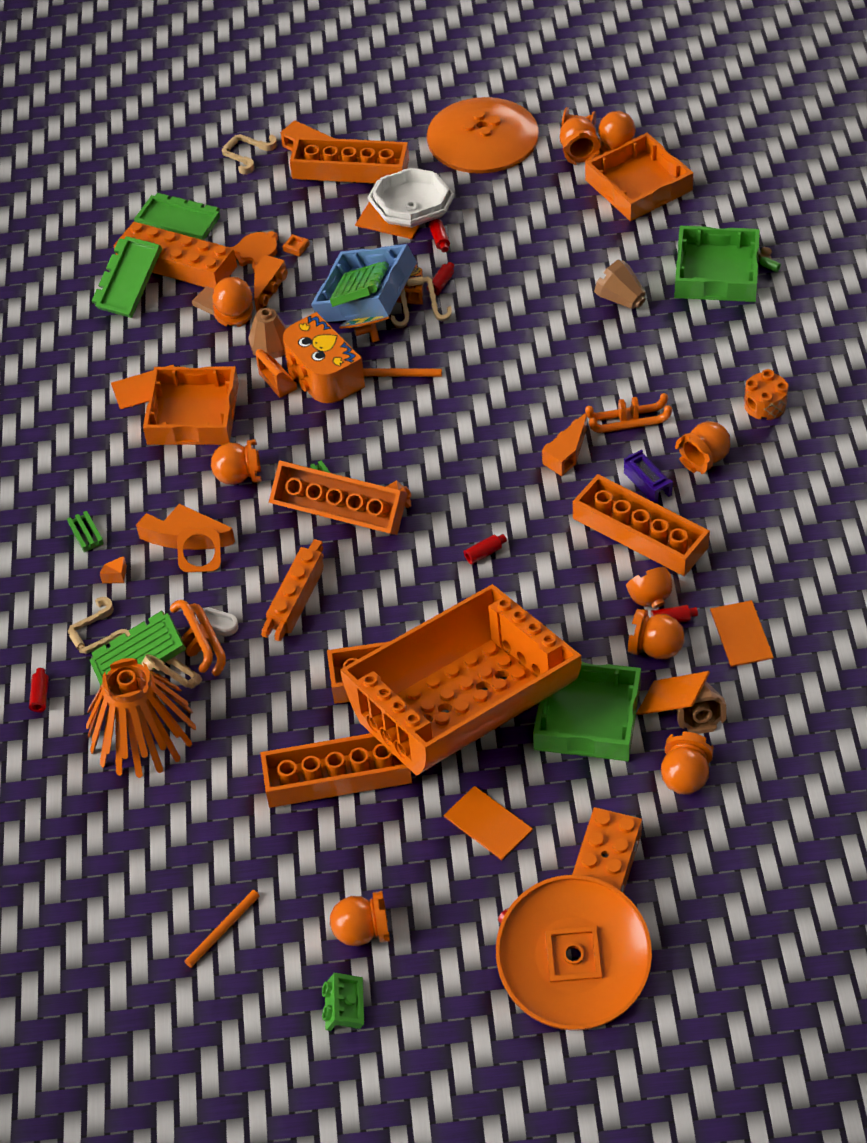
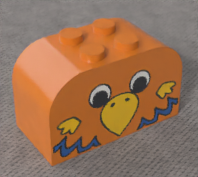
M317 312L290 325L284 331L283 343L289 375L293 380L296 379L304 392L307 391L315 400L322 403H335L365 387L362 358Z

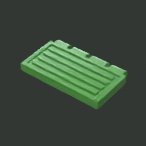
M156 193L155 196H150L134 218V221L205 240L220 218V209L210 205H205L204 207V204L190 200L187 203L186 199Z
M128 236L125 239L119 238L114 252L118 255L112 254L106 267L110 272L104 271L98 285L103 289L96 290L91 302L96 304L95 306L100 310L132 318L162 251V247L155 243Z
M378 262L344 273L330 298L332 307L375 293L389 267L388 262Z
M158 612L148 618L150 624L147 625L143 621L129 630L130 636L123 633L109 642L110 648L105 644L92 652L93 658L90 659L100 686L102 685L104 672L107 675L111 670L110 665L115 661L134 658L137 659L138 664H141L145 656L150 654L165 663L187 650L172 617L168 613Z

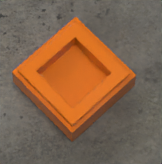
M292 234L282 247L284 252L300 257L310 244L308 239Z

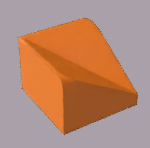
M124 557L104 564L100 571L102 583H124L127 568Z

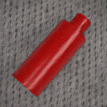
M434 219L429 223V228L437 249L445 253L449 250L450 241L442 221Z
M452 262L443 264L432 278L435 295H439L454 274L453 268L455 265Z
M494 534L464 550V556L468 563L472 565L502 549V544L507 542L504 534L498 537Z
M688 605L651 610V617L656 614H667L675 618L679 623L690 621L691 617L698 616L697 607L689 608Z
M37 668L36 673L32 675L29 709L34 712H43L46 709L49 677L45 674L46 670L44 668Z

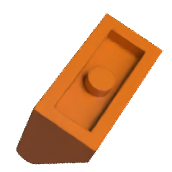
M258 349L255 354L259 375L278 397L281 398L297 390V383L283 367L264 350Z

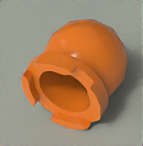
M613 111L601 119L598 127L601 143L600 154L615 150L634 139L636 127L629 114L622 111Z
M573 117L563 124L560 130V143L563 146V153L568 162L577 165L576 163L587 162L599 156L601 143L596 134V128L589 119Z
M227 277L220 280L215 286L212 295L214 317L224 326L228 324L240 327L246 324L252 318L253 312L252 291L247 282L238 277Z
M705 421L698 424L690 433L684 434L676 441L675 449H679L681 454L679 460L691 472L695 473L698 471L704 474L714 463L721 461L730 450V434L724 426L717 422Z
M256 439L247 440L245 447L239 443L231 442L219 446L211 457L213 475L219 481L228 485L242 483L248 477L252 479V482H261V476H257V472H261L259 451L253 447V445H257Z
M636 610L632 624H636L634 636L629 635L628 652L633 653V655H639L640 651L643 650L649 657L657 660L669 659L677 655L682 649L685 640L683 626L675 618L667 614H656L649 618L647 610Z
M685 731L682 736L674 737L671 734L666 739V756L661 763L662 780L670 790L678 794L690 795L700 790L706 784L709 777V763L712 761L714 746L706 743L707 738L697 733Z
M383 891L372 892L373 899L371 898L370 901L362 896H349L334 906L330 914V927L333 935L340 942L350 946H361L369 943L374 936L379 937L380 943L390 941Z

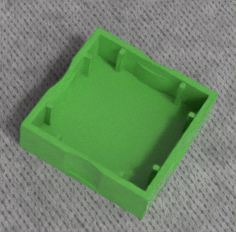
M680 225L674 298L756 302L760 229H719Z
M581 661V669L577 679L540 702L533 732L534 750L629 761L641 687V668L610 664L594 665Z

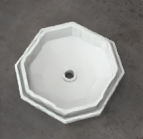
M408 168L377 180L368 196V200L388 224L412 228L442 217L447 212L454 198V193L437 173Z

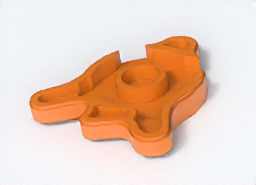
M273 231L251 233L242 238L237 245L230 248H234L235 257L239 265L252 264V269L255 273V266L264 254L272 257L276 255L278 235Z

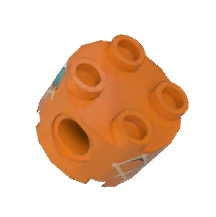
M765 369L762 373L751 376L745 385V410L749 415L760 420L761 417H767V420L780 417L786 409L788 383L783 377L775 374L770 369Z

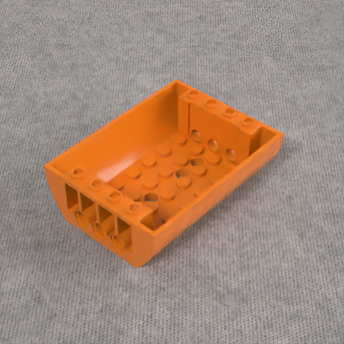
M491 584L340 669L348 699L360 724L415 775H418L573 683L581 669V655L496 586ZM443 710H450V712H448V713H447V712H441V711H443Z

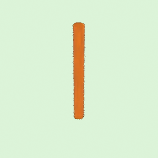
M363 368L364 377H442V369Z
M252 890L185 959L184 962L187 966L192 968L260 897L257 891Z

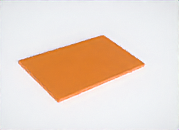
M370 202L355 224L357 227L408 239L414 237L420 226L417 225L410 228L388 224Z
M153 370L111 383L120 410L150 401Z
M752 600L710 608L730 667L774 658Z
M705 671L653 681L636 714L643 715L693 707L710 672Z
M473 786L444 814L446 819L500 860H503L533 830L523 820H520L476 786Z

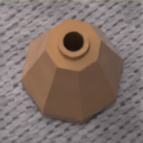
M616 260L603 272L606 274L605 278L602 279L600 277L598 279L594 292L604 299L631 309L641 307L646 300L644 298L645 290L630 265L623 260Z
M260 309L254 317L248 339L255 356L258 349L264 350L273 358L285 355L283 333L287 327L273 309Z
M707 682L704 683L693 707L677 709L679 727L683 729L685 727L689 732L697 734L713 732L717 728L716 724L719 721L723 723L726 720V702Z

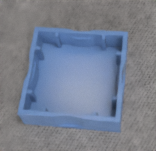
M408 244L384 246L376 249L341 251L330 270L328 278L319 289L311 306L326 322L389 316L417 261ZM378 262H388L389 267L375 293L332 307L330 298L344 273Z

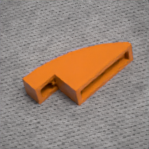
M178 504L164 521L146 513L136 524L139 539L168 548L177 549V536L185 529L212 528L218 531L220 535V547L230 546L235 543L231 527L181 504ZM203 534L189 537L183 547L184 550L215 548L212 540Z

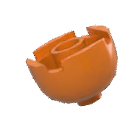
M666 567L650 569L646 571L647 575L641 578L637 575L627 582L628 593L635 603L644 607L652 606L653 609L665 604L664 600L672 592V579Z

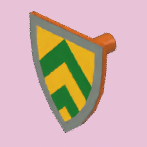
M389 316L351 319L343 323L339 328L357 327L354 328L356 336L370 333L371 341L376 342L379 341L376 322L387 320Z

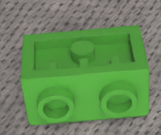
M333 973L328 981L324 982L322 988V996L325 997V1006L322 1012L325 1030L331 1031L335 1025L360 1029L364 1025L363 977Z

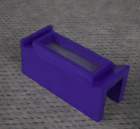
M642 449L624 458V474L650 501L658 504V494L661 490L668 497L672 496L673 481L669 480L648 459Z

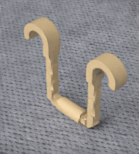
M241 134L235 135L224 145L222 154L247 165L238 166L239 173L250 174L254 171V161L246 156L243 157L232 153L230 150L241 140L264 151H272L277 147V140L274 135L269 136L270 143L257 141Z
M423 276L409 278L405 284L408 287L422 285L425 282L428 283L435 318L439 321L448 320L451 316L452 308L451 306L447 307L445 315L438 313L433 280L428 276L424 278ZM404 288L400 296L405 319L402 322H398L395 316L391 315V322L397 328H403L409 322V311Z
M99 597L95 600L98 607L107 606L106 608L70 625L68 630L69 637L80 653L88 654L105 644H109L110 641L123 633L130 636L129 630L120 629L85 647L76 630L97 620H102L113 613V604L108 597Z
M147 654L141 663L142 665L143 663L146 664L151 671L155 668L158 671L164 672L186 688L192 689L203 680L201 675L192 671L189 667L175 659V657L166 661V663L179 668L182 672L189 675L191 679L187 680L181 677V675L164 665L165 663L150 654Z

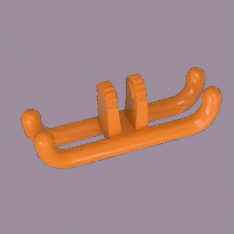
M662 393L656 403L639 406L637 397H632L631 407L626 408L624 399H619L617 410L596 413L593 411L592 406H587L585 413L590 419V429L597 433H607L663 423L668 420L672 413V407L669 405L665 406L668 401V395ZM664 407V411L660 415L639 418V414L655 412ZM614 418L620 419V422L603 425L597 424V421Z
M185 600L175 601L171 604L170 611L176 613L179 609H182L183 615L186 616L190 628L181 638L184 645L188 646L187 650H185L187 655L192 657L202 650L204 657L198 670L201 673H205L211 666L213 649L217 662L212 669V675H220L226 664L225 652L203 608L199 604H189Z

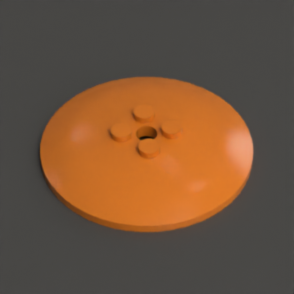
M478 97L456 102L440 111L429 124L427 143L433 156L442 164L452 169L467 173H493L506 170L524 161L535 149L539 132L535 118L519 104L500 98Z
M556 876L528 888L507 910L499 927L496 940L497 968L503 986L510 998L531 1018L547 1026L562 1030L592 1029L605 1025L621 1016L640 996L651 967L652 948L650 934L637 907L616 887L588 876ZM576 948L580 951L581 957L576 961H571L566 957L567 950Z

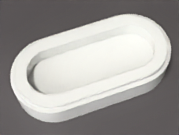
M209 607L203 608L215 634L231 636L237 632L239 626L234 615Z

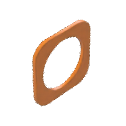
M212 528L185 529L178 534V566L182 571L206 572L215 571L220 567L221 547L218 531ZM196 534H203L214 543V557L204 566H194L184 557L183 547L189 537Z

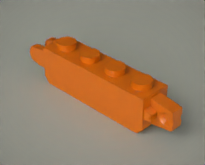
M314 539L308 549L300 548L266 612L267 620L262 628V637L268 638L274 629L276 630L274 639L282 641L285 633H292L323 572L324 554L322 553V541Z

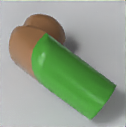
M761 248V252L758 254L760 264L777 273L781 263L771 259L770 254L772 250L770 248Z

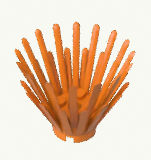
M120 659L110 665L111 670L107 675L104 672L102 685L87 711L89 713L92 710L86 723V729H89L88 737L93 733L90 748L91 754L95 752L107 709L100 757L101 767H105L107 754L111 750L115 719L116 774L122 775V758H128L127 727L136 776L138 778L143 776L139 749L141 756L146 758L148 751L145 740L156 771L161 773L163 772V766L150 729L161 750H165L167 746L175 762H179L181 757L157 713L176 738L181 737L188 747L192 746V741L159 698L193 730H196V725L166 695L187 712L193 713V711L188 707V702L166 686L168 685L176 691H182L178 686L169 682V679L149 670L144 663L143 665L138 664L137 659Z

